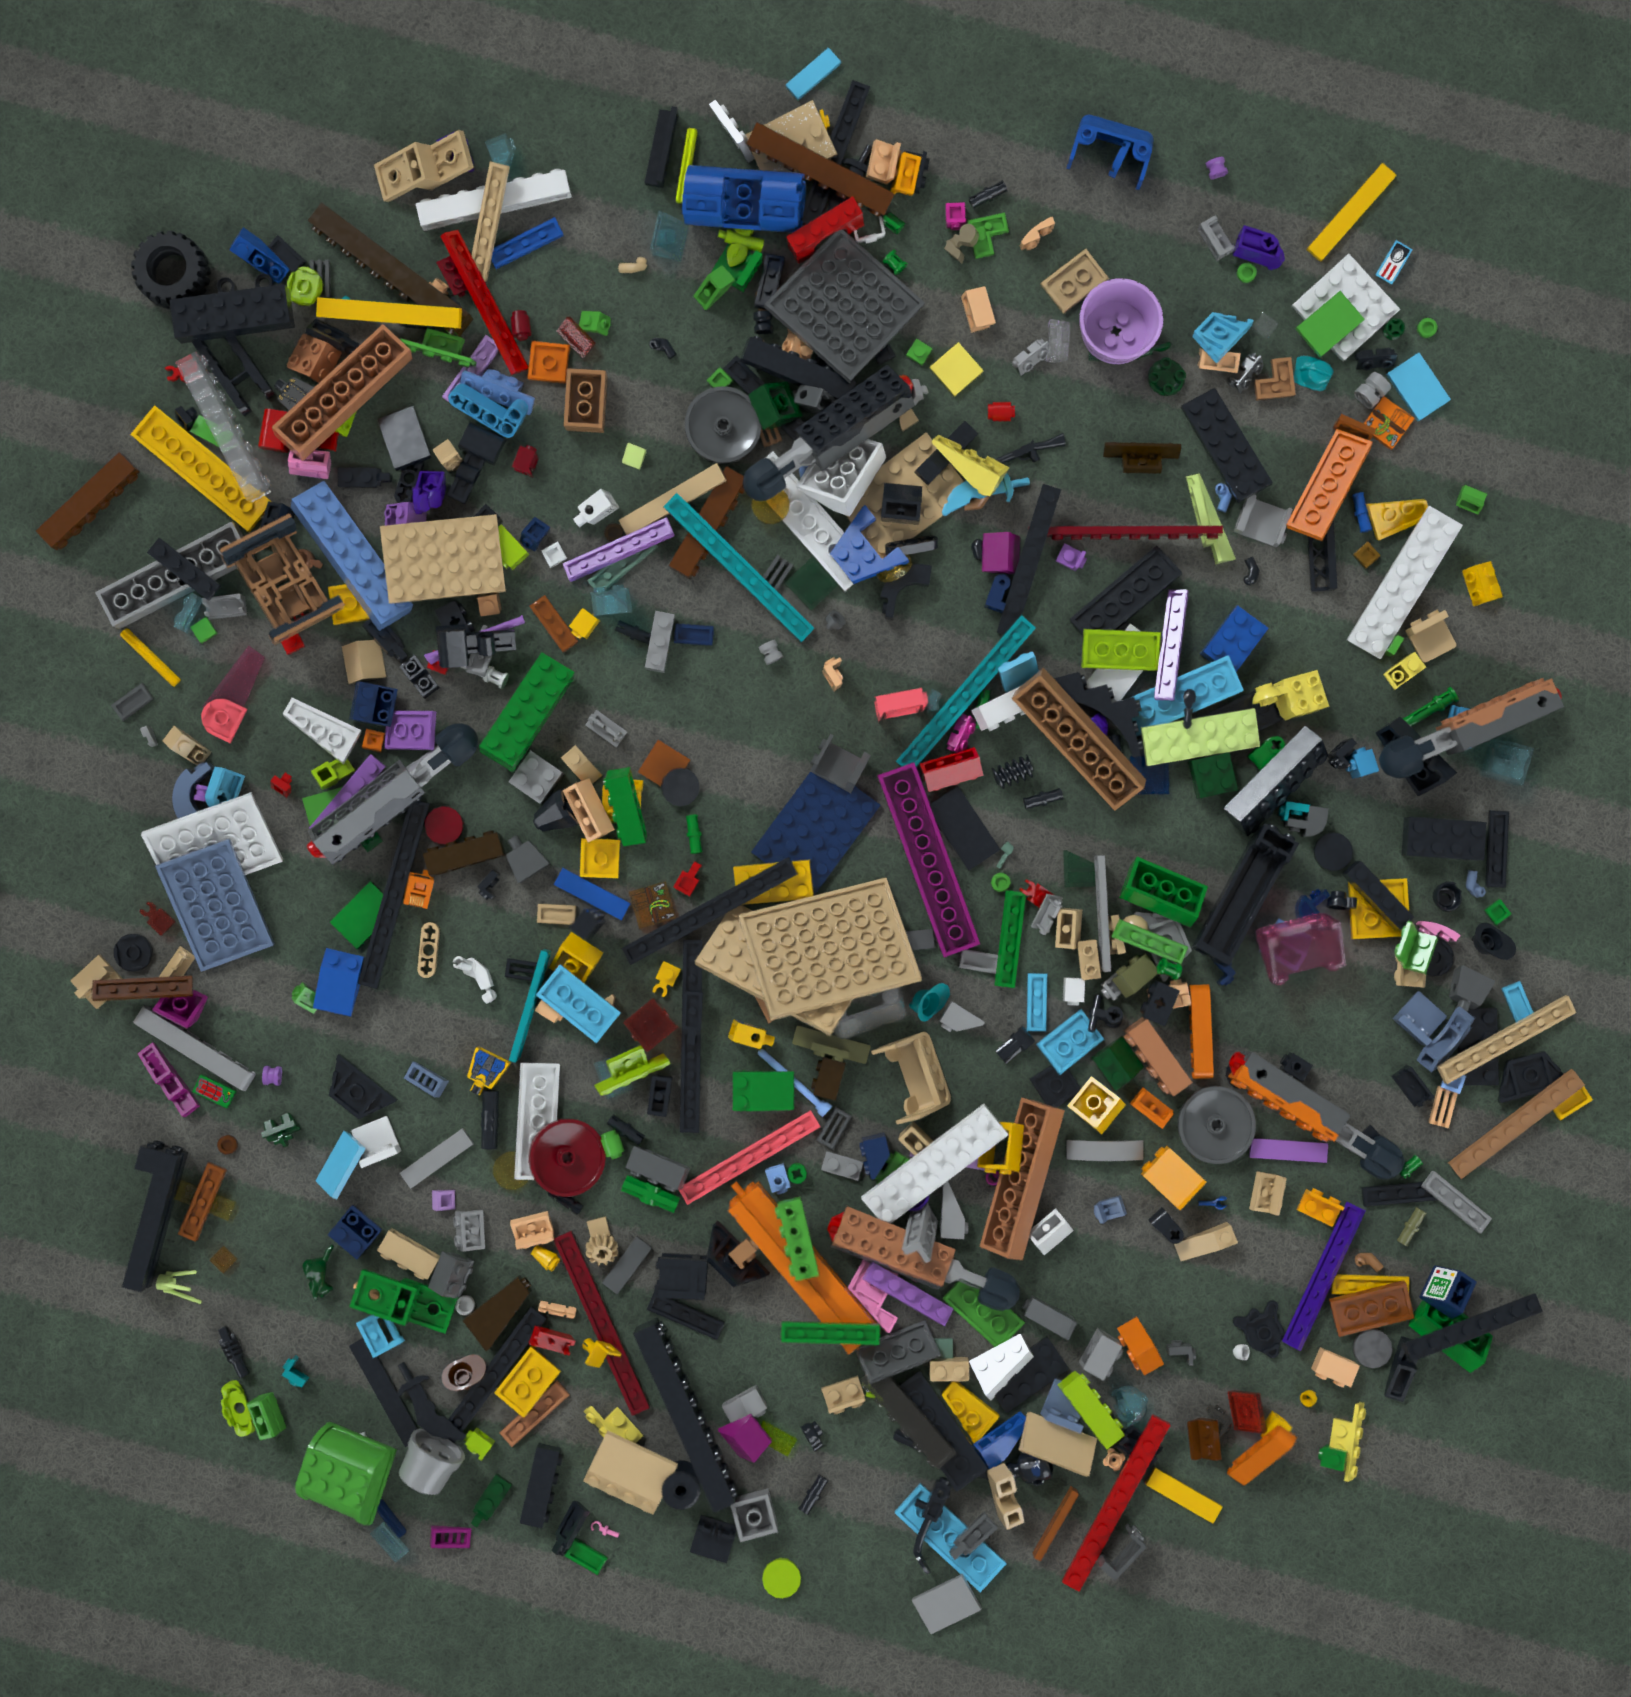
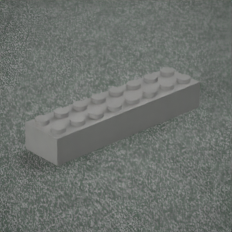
M230 522L176 551L213 580H216L237 569L236 565L227 568L222 560L220 549L244 536L239 526L234 522ZM155 561L95 593L112 626L121 629L195 590L160 562Z

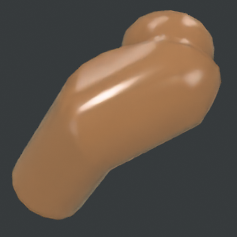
M1359 1253L1355 1256V1264L1359 1267L1370 1265L1376 1272L1383 1268L1381 1262L1372 1253Z

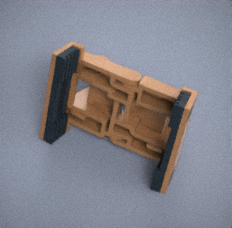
M290 514L220 549L222 560L227 568L236 565L274 629L269 631L268 636L274 646L343 610L345 606L339 595L327 600L315 578L312 577L309 568L290 539V536L297 533L296 524ZM269 546L272 547L273 554L255 562L252 557L253 554ZM288 579L289 583L279 587L277 590L276 586ZM309 609V613L303 616V612ZM297 615H302V617L296 619Z

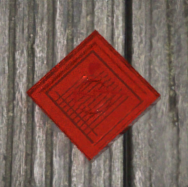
M1238 1390L1228 1391L1234 1430L1255 1433L1267 1432L1260 1393Z

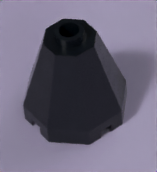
M564 789L554 792L534 814L533 823L538 830L540 829L543 832L579 825L563 793Z

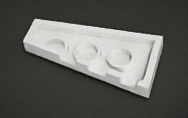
M291 698L283 712V716L343 765L362 733L360 729L294 698Z

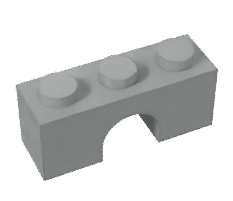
M655 611L645 670L664 673L675 619L674 614Z

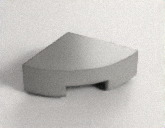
M145 726L140 728L143 737H147V744L150 747L157 746L158 743L152 727Z

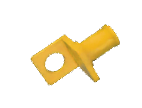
M587 1338L584 1340V1343L588 1347L582 1344L583 1349L589 1353L585 1362L588 1366L600 1368L607 1354L618 1357L622 1355L610 1343L597 1340L594 1342L591 1338Z

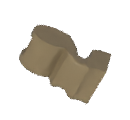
M965 224L961 227L959 235L954 234L951 239L947 240L944 249L962 264L964 254L959 248L961 246L974 247L978 242L979 233L972 224Z

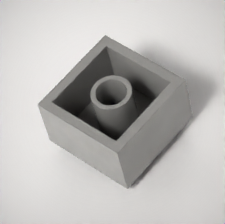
M530 750L509 780V783L543 805L564 773Z
M1097 1328L1079 1363L1084 1370L1104 1380L1106 1376L1109 1377L1112 1373V1365L1115 1359L1118 1360L1122 1355L1123 1349L1121 1348L1123 1346L1117 1338Z
M769 1488L736 1497V1502L731 1505L740 1542L778 1532V1522Z

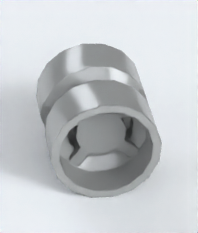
M1373 372L1365 380V384H1361L1355 390L1354 395L1365 407L1372 409L1380 401V397H1383L1391 389V385L1381 374Z

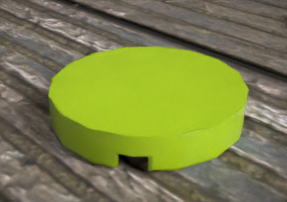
M309 267L298 268L299 270L293 271L287 280V287L290 290L292 302L300 306H309L317 301V297H320L323 283L318 272Z
M777 1558L766 1565L762 1581L764 1588L770 1595L775 1598L790 1597L800 1586L801 1574L793 1561L786 1558Z

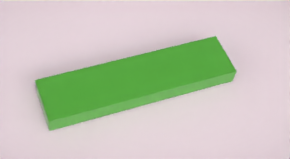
M1121 919L1118 920L1112 934L1113 938L1182 964L1188 950L1186 945Z

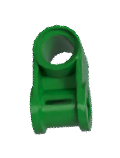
M1278 736L1269 737L1260 747H1256L1250 752L1247 757L1261 771L1285 747V742ZM1272 741L1278 742L1276 745L1278 748H1271L1273 745Z

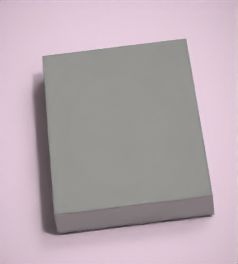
M963 1573L912 1598V1602L930 1634L980 1611L982 1608Z

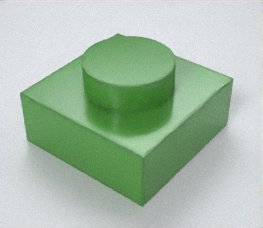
M916 339L906 356L923 366L932 348Z

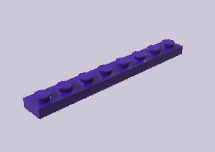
M1346 1202L1345 1208L1341 1212L1283 1337L1282 1342L1299 1351L1303 1348L1366 1210L1349 1202Z

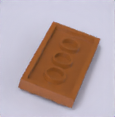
M1405 1280L1329 1299L1339 1337L1414 1318Z

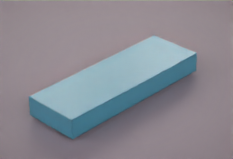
M828 47L786 84V88L799 101L841 64V61Z
M1028 973L1026 1030L1046 1031L1047 974Z

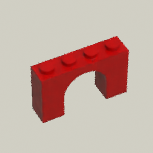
M851 197L786 236L789 249L797 263L800 264L809 259L814 254L816 245L829 235L842 229L849 235L864 226L863 213L854 197Z

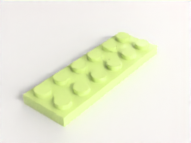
M1255 708L1193 718L1191 721L1192 726L1189 729L1183 727L1184 720L1141 727L1147 766L1260 747Z

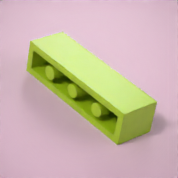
M1073 1371L1057 1386L1099 1442L1108 1450L1125 1436L1121 1430L1123 1426L1117 1418L1113 1420L1110 1416L1112 1413L1110 1408L1105 1403L1101 1404L1099 1401L1101 1396L1094 1388L1092 1390L1087 1384L1090 1382L1083 1373L1079 1375L1076 1371Z

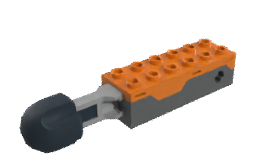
M1243 1051L1242 1053L1235 1052L1229 1060L1231 1073L1228 1076L1232 1080V1085L1239 1089H1247L1248 1095L1255 1099L1264 1100L1263 1104L1272 1110H1279V1115L1287 1120L1296 1121L1295 1125L1299 1128L1312 1131L1311 1135L1318 1140L1325 1142L1328 1140L1336 1141L1360 1156L1361 1168L1380 1179H1391L1402 1171L1405 1162L1401 1149L1395 1143L1382 1135L1372 1140L1346 1123L1351 1116L1350 1114L1255 1053Z

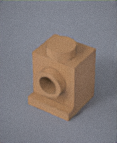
M747 1237L729 1255L742 1269L745 1266V1260L749 1263L757 1256L755 1252L759 1247L752 1239L750 1240Z

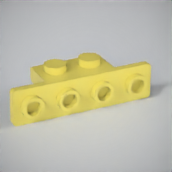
M1362 1402L1355 1404L1353 1422L1339 1418L1333 1419L1330 1447L1348 1451L1344 1481L1347 1482L1353 1480L1358 1472L1356 1459L1360 1456L1361 1449L1358 1445L1359 1439L1363 1436L1362 1420L1366 1416V1409H1364V1403Z
M592 1406L584 1410L586 1419L598 1427L602 1437L605 1436L607 1430L635 1444L643 1437L641 1432L618 1407L605 1419Z

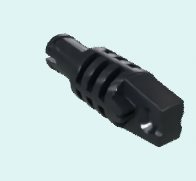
M227 1326L218 1329L221 1339L218 1341L227 1361L230 1364L232 1363L239 1379L248 1375L249 1371L243 1360L244 1353L235 1333L230 1334Z

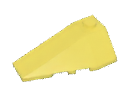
M940 435L932 440V444L981 495L991 496L1009 470V467L989 456L986 459L979 457L977 451L972 449L963 450L960 444Z

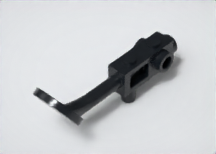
M940 1476V1479H936L927 1502L917 1498L914 1506L923 1509L921 1514L924 1521L916 1537L913 1553L927 1575L931 1571L921 1554L923 1541L931 1522L936 1523L938 1518L941 1517L946 1499L949 1498L952 1488L949 1480Z

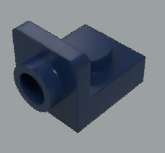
M534 517L521 532L520 542L525 548L535 552L538 544L550 531V527Z

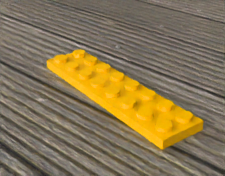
M155 405L130 434L248 532L264 516L268 501L272 502Z

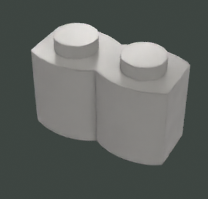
M757 1385L725 1401L722 1404V1408L732 1423L749 1414H752L755 1418L762 1416L766 1413L767 1403Z

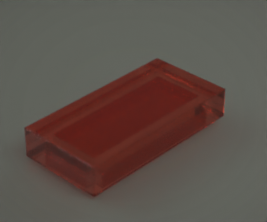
M570 316L566 317L556 330L582 358L586 357L596 344Z

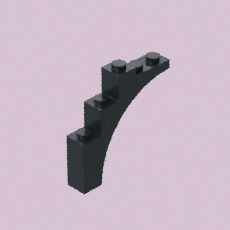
M1080 671L1054 678L1075 702L1090 706L1108 717L1124 735L1133 757L1141 756L1140 751H1143L1144 748L1141 739L1137 740L1136 732H1139L1137 721L1132 720V718L1139 716L1138 712L1142 711L1139 700L1135 701V697L1112 702L1111 699L1114 698L1112 687L1108 688L1107 684L1085 690L1084 686H1087L1084 674L1081 675Z

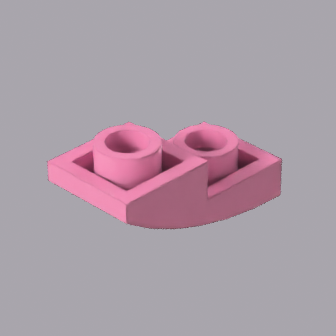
M1418 921L1416 923L1420 927L1419 931L1421 933L1433 936L1440 933L1439 937L1446 942L1449 940L1457 941L1460 937L1455 931L1437 923Z

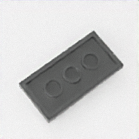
M926 1320L880 1337L879 1345L861 1344L855 1349L869 1384L941 1356Z

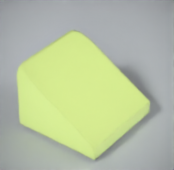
M628 443L622 463L640 470L646 455V449Z

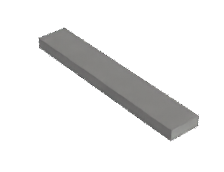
M1097 855L1094 857L1100 970L1111 972L1105 856Z

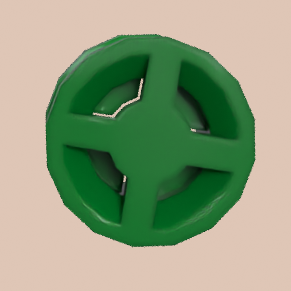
M800 1163L792 1164L788 1168L787 1173L789 1180L795 1184L803 1182L807 1175L805 1166Z

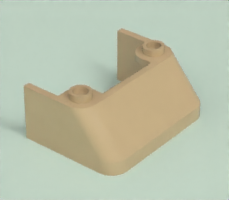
M917 1033L871 1051L873 1055L885 1051V1056L889 1061L899 1062L910 1094V1097L904 1102V1110L907 1116L896 1120V1124L921 1119L950 1103L951 1095L928 1033Z

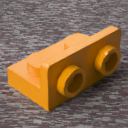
M1313 1188L1312 1191L1306 1189L1296 1210L1333 1227L1340 1210L1343 1211L1345 1208L1340 1205L1341 1201L1331 1196L1329 1199L1322 1197L1323 1192Z

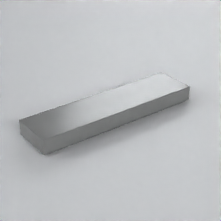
M462 1128L400 1172V1175L411 1189L469 1148L474 1142L464 1128Z
M1431 1171L1421 1185L1422 1188L1477 1233L1481 1234L1492 1220L1489 1215L1435 1171Z

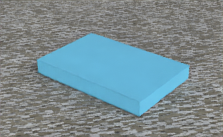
M1417 353L1386 374L1417 422L1451 400L1420 353Z
M1082 1009L1074 1013L1036 1044L1059 1075L1105 1040L1097 1029L1093 1033L1088 1031L1089 1018Z
M343 1131L316 1179V1182L332 1198L337 1199L365 1151V1147L350 1133Z

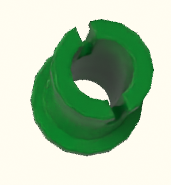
M1414 1155L1404 1163L1403 1169L1399 1174L1403 1178L1410 1177L1413 1171L1423 1165L1422 1161L1418 1156Z

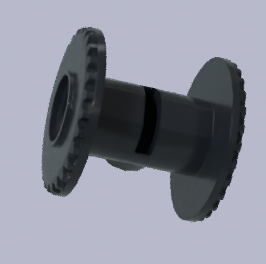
M678 1460L675 1461L678 1464L675 1472L670 1474L663 1482L662 1497L670 1507L683 1510L693 1506L699 1499L700 1481L691 1462Z

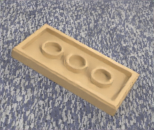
M1028 1412L1019 1451L1087 1477L1090 1475L1097 1438L1082 1432L1080 1434L1049 1422L1040 1415Z

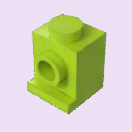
M477 1427L473 1432L469 1430L464 1439L467 1449L473 1454L478 1453L480 1455L479 1460L484 1458L495 1440Z

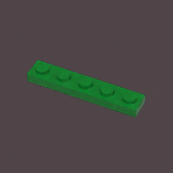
M1006 890L994 986L1015 988L1026 895L1021 892Z
M782 1321L781 1342L879 1345L880 1324Z

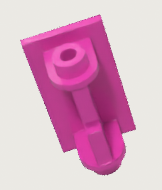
M962 714L957 719L953 729L959 731V734L951 733L946 744L948 745V750L957 753L967 749L970 734L975 731L976 720Z

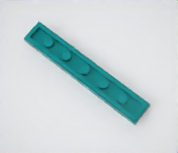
M543 949L540 952L509 1057L511 1062L515 1063L520 1060L538 1000L536 994L541 989L551 950Z

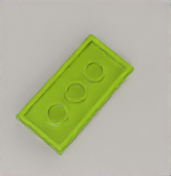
M1084 629L1081 667L1158 671L1161 632Z

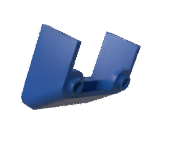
M1084 116L1080 121L1066 169L1070 170L1078 143L1090 145L1097 138L1124 146L1122 145L1124 140L1132 142L1130 149H1132L1133 157L1137 161L1143 162L1136 185V190H1139L1152 153L1154 142L1152 134L1097 116Z

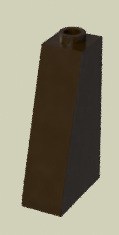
M519 1275L463 1319L464 1324L485 1351L490 1349L531 1292V1284L526 1277L522 1278Z

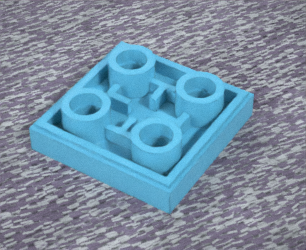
M1033 652L1021 654L1017 659L1005 662L998 668L1005 693L1022 686L1039 672Z

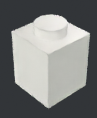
M1064 978L1063 1001H1068L1067 1005H1079V1002H1084L1085 980L1081 978Z

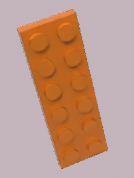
M1336 429L1286 524L1288 529L1323 541L1372 447V441Z

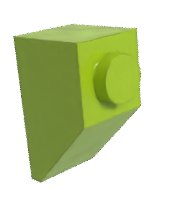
M501 524L498 527L502 565L506 569L510 567L514 570L529 554Z

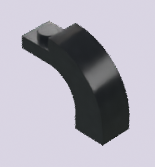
M908 565L890 576L883 587L880 598L888 600L887 603H883L882 614H886L885 619L893 620L896 597L903 588L911 585L929 586L931 565Z

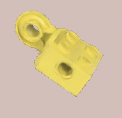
M1318 670L1283 679L1274 685L1269 683L1255 688L1256 693L1252 701L1253 705L1260 703V707L1275 703L1280 716L1285 721L1329 707Z

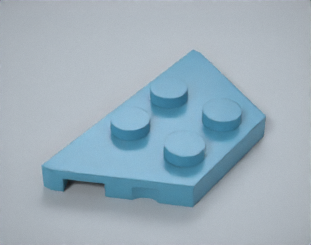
M1212 312L1194 331L1193 338L1213 361L1218 363L1252 327L1254 320L1248 319L1247 322L1237 321L1236 316Z

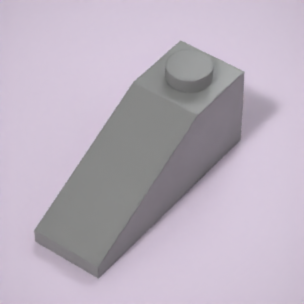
M947 1181L942 1185L940 1237L964 1239V1234H968V1222H965L958 1202Z

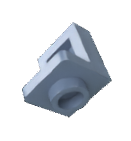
M1121 1195L1101 1200L1094 1205V1214L1099 1219L1100 1224L1127 1214Z

